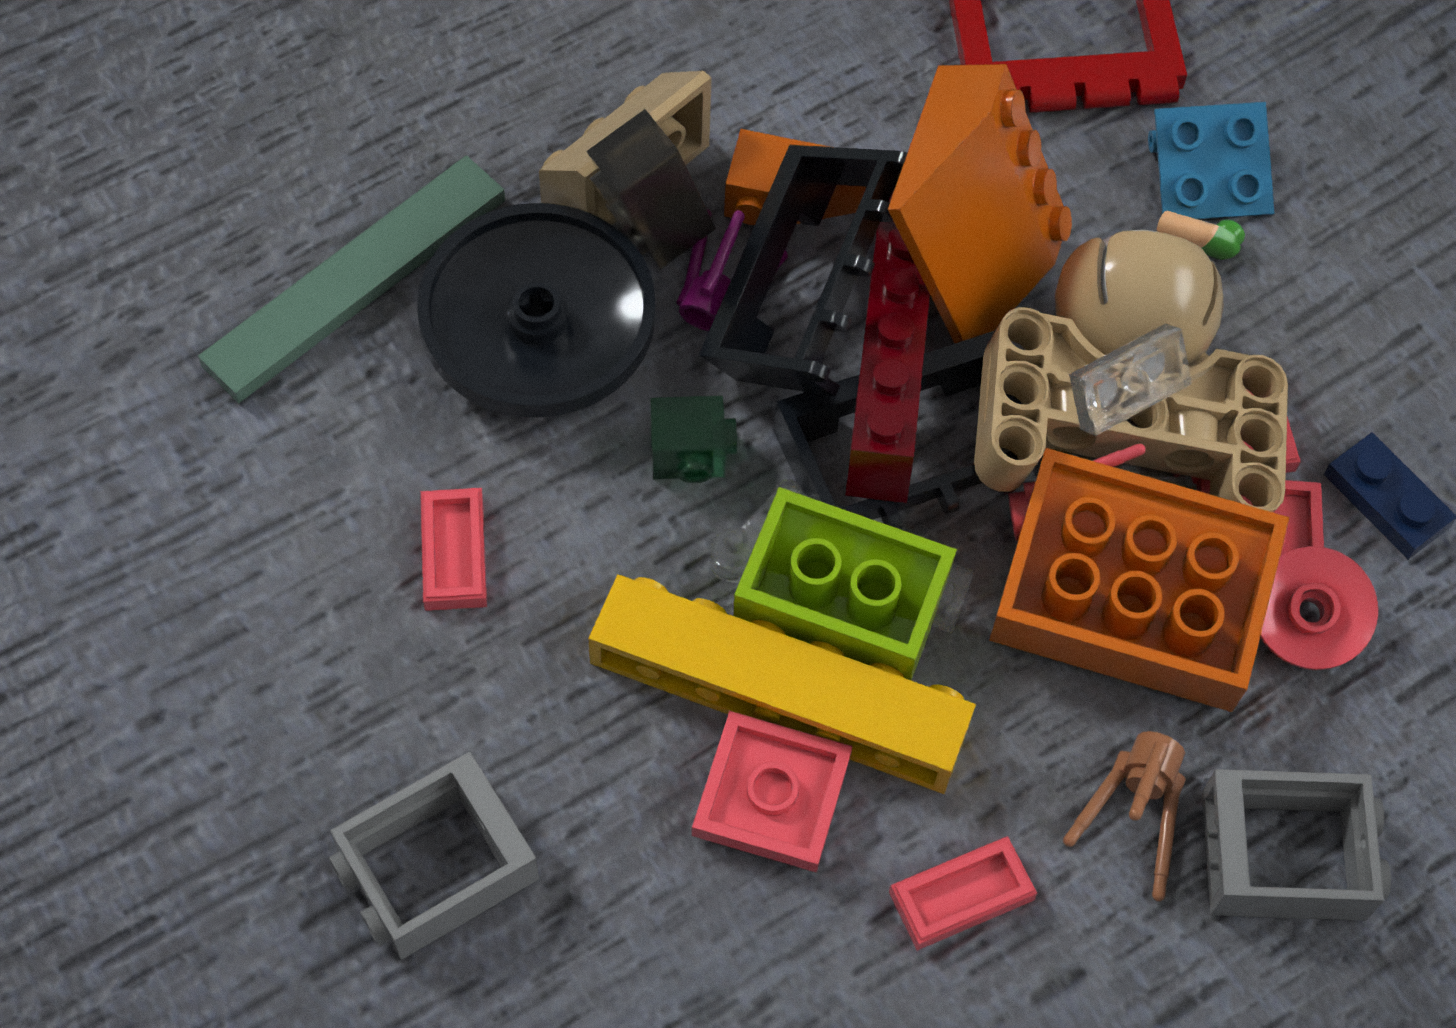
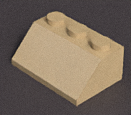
M704 71L662 73L648 85L635 88L628 95L624 104L606 118L601 117L593 121L582 137L565 150H558L547 158L539 170L541 203L577 208L589 212L611 225L614 224L709 147L711 77Z

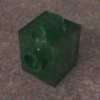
M723 395L650 398L653 480L680 479L686 483H702L711 478L725 477L726 455L737 454L736 418H724Z

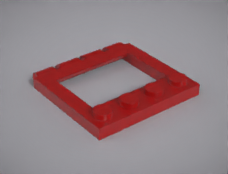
M949 0L960 65L1006 64L1016 89L1021 90L1024 99L1028 101L1030 113L1075 110L1076 96H1081L1084 109L1129 106L1131 92H1135L1138 105L1178 103L1179 89L1184 88L1187 71L1170 0H1136L1147 51L992 62L981 0Z

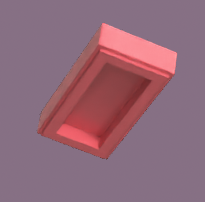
M482 488L420 491L423 603L425 611L487 607Z
M1008 836L892 884L889 889V894L917 951L1030 903L1037 896V892Z

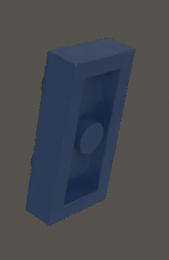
M1373 432L1332 461L1324 473V476L1407 560L1447 531L1456 520V515Z

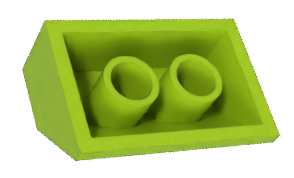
M779 487L735 591L733 616L749 622L753 620L771 622L780 627L787 636L809 644L813 641L829 643L840 649L845 657L867 665L883 663L899 670L904 675V678L912 681L930 633L957 549Z

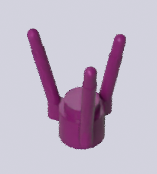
M704 209L700 214L685 283L676 303L680 306L679 313L681 317L692 326L704 331L710 330L731 281L722 272L745 217L744 213L739 210L735 211L710 269L705 270L701 276L699 274L712 213L709 209ZM787 251L784 252L778 268L788 258Z

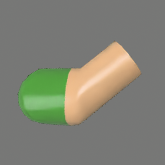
M1167 210L1162 214L1157 225V232L1184 238L1200 246L1208 256L1218 260L1230 259L1237 255L1241 249L1240 245L1245 239L1243 228L1233 220H1222L1215 225Z

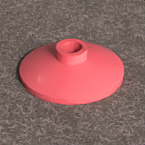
M1307 546L1285 552L1280 555L1260 638L1271 652L1293 666L1309 670H1325L1341 666L1360 654L1368 645L1375 632L1378 621V601L1375 589L1364 570L1354 560L1336 550L1318 546ZM1302 602H1311L1318 607L1320 617L1317 622H1308L1302 618L1300 614Z

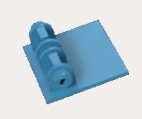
M1266 102L1154 109L1156 130L1149 131L1148 147L1150 153L1158 154L1162 214L1168 210L1195 219L1275 214Z

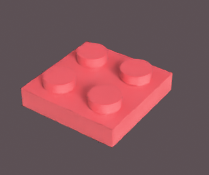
M729 711L692 825V836L817 873L853 746Z

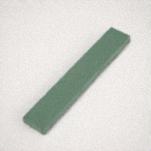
M467 155L199 354L198 358L201 367L239 404L431 258L440 245L460 227L481 215L491 212L505 201L504 189Z

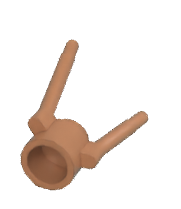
M1147 731L1138 734L1131 752H1119L1112 771L1063 838V843L1067 847L1075 845L1124 778H1127L1126 786L1128 789L1135 793L1129 811V817L1133 821L1141 819L1149 799H1159L1164 794L1152 891L1153 899L1159 902L1165 898L1178 801L1186 778L1179 773L1185 756L1184 748L1176 740L1158 732Z

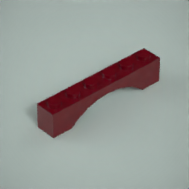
M893 221L892 223L880 222L876 233L873 258L875 267L871 275L845 496L907 503L915 452L930 293Z

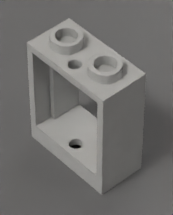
M471 752L464 754L330 830L338 852L328 857L336 875L347 892L359 887L370 906L360 912L369 932L379 947L391 942L400 960L539 880L535 855ZM461 801L501 868L402 924L363 855L454 803Z
M1214 770L1202 791L1210 915L1367 921L1383 903L1384 899L1388 898L1391 887L1390 867L1387 860L1380 859L1378 837L1381 836L1384 827V807L1382 800L1379 797L1373 796L1371 775ZM1244 809L1340 812L1347 890L1250 886Z

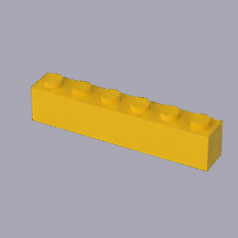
M617 574L588 638L590 664L725 714L732 711L853 746L850 760L942 794L946 792L976 706L975 703L964 700V697L958 691L950 687L937 684L928 687L904 678V675L892 666L883 663L864 664L845 657L840 649L829 643L813 641L809 644L787 636L780 627L765 620L749 622L727 614L723 607L713 601L696 598L693 601L669 593L662 584L645 577H637L633 580Z

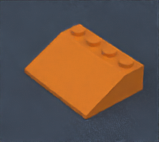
M1006 64L938 65L888 207V211L954 344L995 331L1003 317L1010 310L1015 309L1055 265L1062 241H1067L1071 233L1072 217L1070 209L1062 203L1057 190L1055 172L1053 169L1048 168L1041 151L1040 135L1037 130L1032 129L1026 114L1024 95L1021 90L1016 89Z
M1045 448L989 641L1233 712L1248 689L1290 517Z

